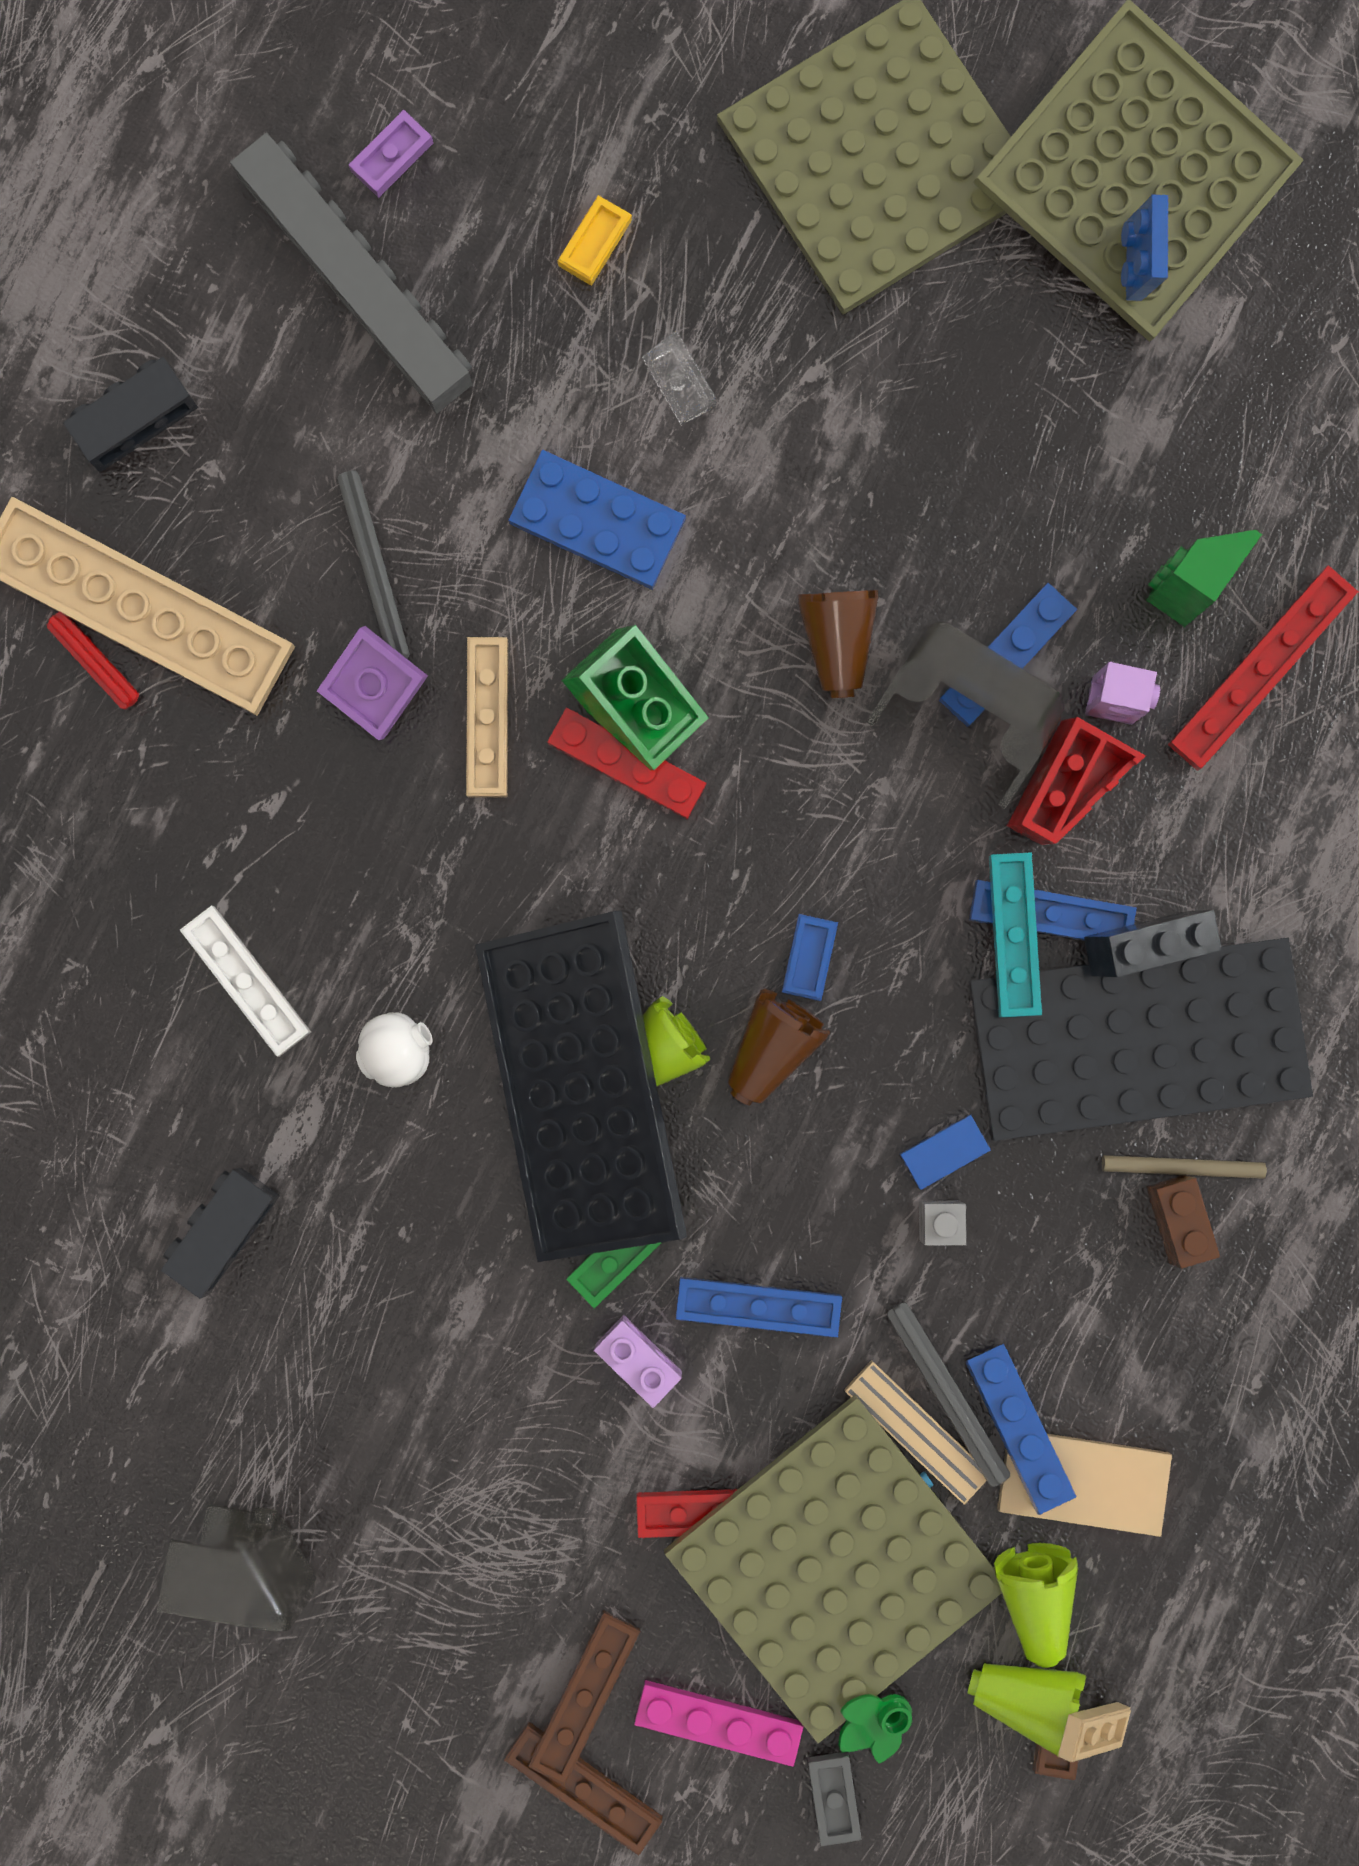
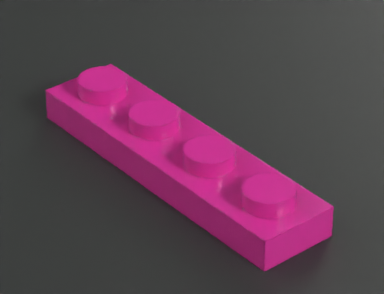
M647 1680L644 1682L634 1724L639 1727L794 1767L804 1727L799 1720Z

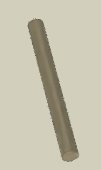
M1103 1155L1102 1171L1259 1179H1265L1267 1173L1266 1164L1263 1162Z

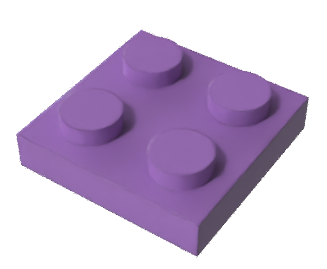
M364 626L359 628L317 692L376 739L382 740L389 733L428 675Z

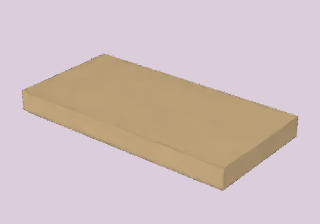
M1047 1434L1077 1497L1041 1515H1037L1013 1462L1005 1449L1004 1463L1010 1471V1477L1000 1485L997 1506L999 1512L1161 1537L1172 1454L1169 1452Z

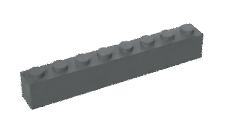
M266 132L230 161L238 179L431 409L438 414L473 385L468 372L472 369V366L458 349L452 352L443 342L447 337L433 319L426 322L418 311L422 307L408 289L401 292L393 283L397 278L386 262L382 259L376 262L368 253L372 248L364 236L357 229L351 233L343 222L347 219L333 200L326 203L318 194L322 189L308 170L301 173L293 164L297 159L289 147L282 140L276 144Z

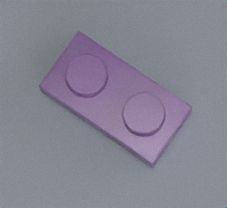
M403 110L349 164L350 171L379 198L433 144L432 136Z

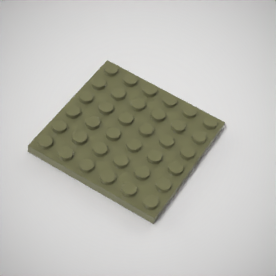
M921 0L900 1L717 114L718 124L842 315L1006 214L1002 208L973 182L1011 136Z
M1127 0L973 183L1150 342L1303 162V159L1131 0ZM1152 194L1168 195V278L1142 301L1126 300V287H1123L1121 284V272L1123 264L1126 262L1127 247H1123L1121 242L1123 225Z
M856 1394L664 1549L666 1557L817 1743H820L846 1721L840 1711L847 1702L861 1695L871 1694L877 1696L1002 1594L995 1575V1568Z

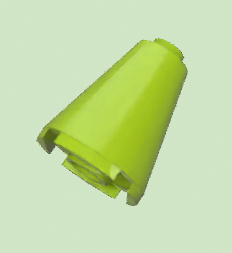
M663 996L654 1001L642 1015L657 1086L703 1067L704 1064L710 1061V1056L701 1055L707 1048L694 1027L682 1012L674 1016L668 1010L673 1003Z
M1049 1543L1027 1544L1028 1551L1016 1554L1015 1547L998 1555L994 1562V1568L998 1584L1026 1658L1039 1667L1048 1668L1057 1665L1059 1661L1065 1658L1067 1653L1078 1562L1076 1557L1074 1559L1071 1558V1552L1066 1547Z
M984 1663L982 1671L973 1670L967 1694L975 1696L974 1706L1058 1756L1068 1716L1079 1710V1698L1081 1691L1084 1689L1086 1675L1072 1671Z

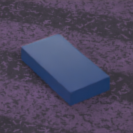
M802 914L798 915L781 993L816 1001L822 1000L838 922Z
M967 1115L900 1153V1156L918 1188L922 1190L991 1151L972 1116Z

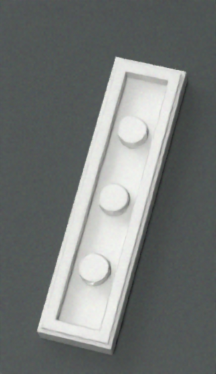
M211 905L180 929L184 937L277 1057H280L311 1033L215 906Z

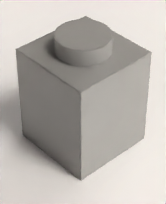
M959 1200L919 1201L920 1242L924 1245H966V1204Z

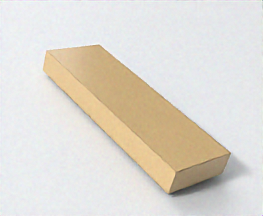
M1115 1702L1069 1714L1058 1757L1069 1762H1075L1122 1747L1131 1713L1130 1707Z

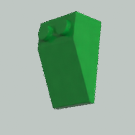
M636 625L616 629L561 680L583 708L651 771L655 770L709 718Z

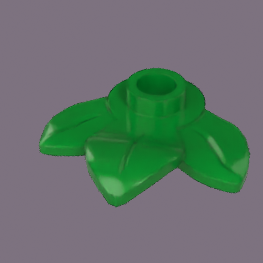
M871 1694L851 1699L840 1711L847 1722L840 1731L839 1749L841 1752H852L870 1748L875 1760L879 1764L890 1758L899 1749L902 1742V1734L911 1726L912 1708L909 1702L903 1696L897 1694L888 1695L882 1699Z

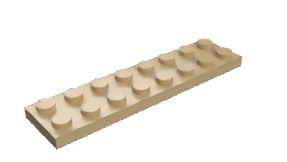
M11 497L0 517L1 582L258 716L295 648L293 643L14 497Z

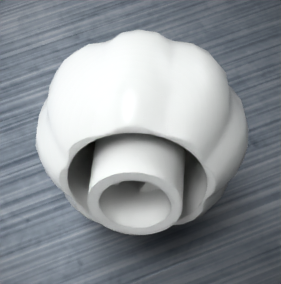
M387 1013L376 1016L369 1020L361 1030L358 1040L359 1048L356 1053L358 1066L367 1078L375 1079L380 1085L387 1087L409 1085L422 1077L427 1070L430 1060L429 1045L433 1042L432 1035L424 1023L416 1024L405 1014Z

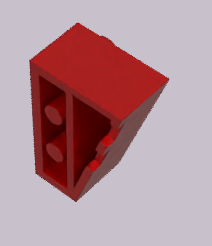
M1079 717L1062 720L1007 826L1040 845L1056 844L1145 755Z

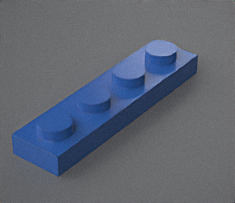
M1047 583L939 701L969 727L1075 613L1077 608L1053 586Z
M975 881L970 921L993 924L991 884L988 881ZM1034 890L1038 933L1084 940L1085 936L1133 925L1135 922L1136 907Z
M680 1277L676 1319L838 1337L842 1296L839 1294Z
M999 1345L965 1361L1037 1515H1041L1076 1498L1077 1496L1005 1345Z

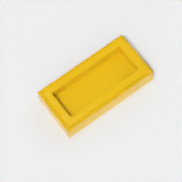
M598 195L558 259V266L592 286L631 223L632 215Z

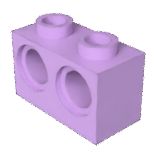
M1108 662L1092 678L1085 715L1132 725L1145 716L1150 708L1155 709L1160 694V685L1155 684L1157 672Z
M625 1315L595 1344L594 1351L652 1408L682 1379V1371Z

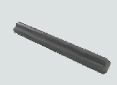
M355 470L343 472L338 475L337 479L382 639L407 659L410 653L360 476Z
M906 1302L892 1307L887 1312L889 1321L986 1481L991 1487L1004 1483L1010 1477V1471L911 1308Z

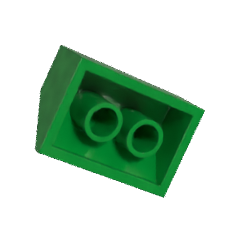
M1257 530L1197 539L1187 550L1181 546L1150 580L1148 586L1153 591L1146 601L1186 627L1216 601L1262 534Z

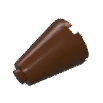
M878 590L798 595V605L823 691H830L831 698L855 697L854 689H861L863 687L878 603Z
M762 989L755 1000L727 1081L732 1088L730 1094L738 1101L749 1106L752 1102L762 1103L830 1034L829 1030H822L824 1023L809 1011L789 999L786 1003L775 1001L774 999L778 993L767 989Z

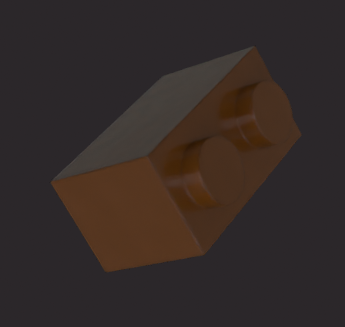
M1183 1175L1146 1186L1171 1265L1182 1269L1220 1257L1195 1177Z

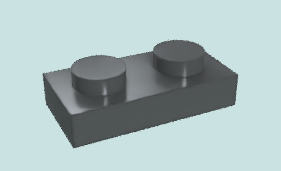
M848 1752L807 1757L821 1846L862 1840Z

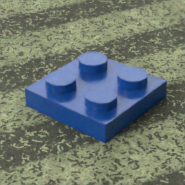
M1152 194L1123 225L1121 242L1123 247H1127L1126 262L1122 267L1121 284L1123 287H1126V300L1142 301L1168 278V195Z

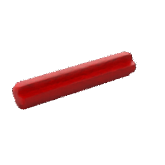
M58 612L48 620V630L121 709L125 710L137 702L139 697L137 690L70 617Z

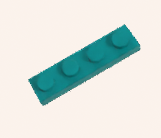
M1032 852L993 854L989 856L999 1018L1042 1015Z

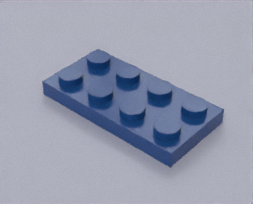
M542 450L508 521L514 527L653 590L683 527L686 515Z

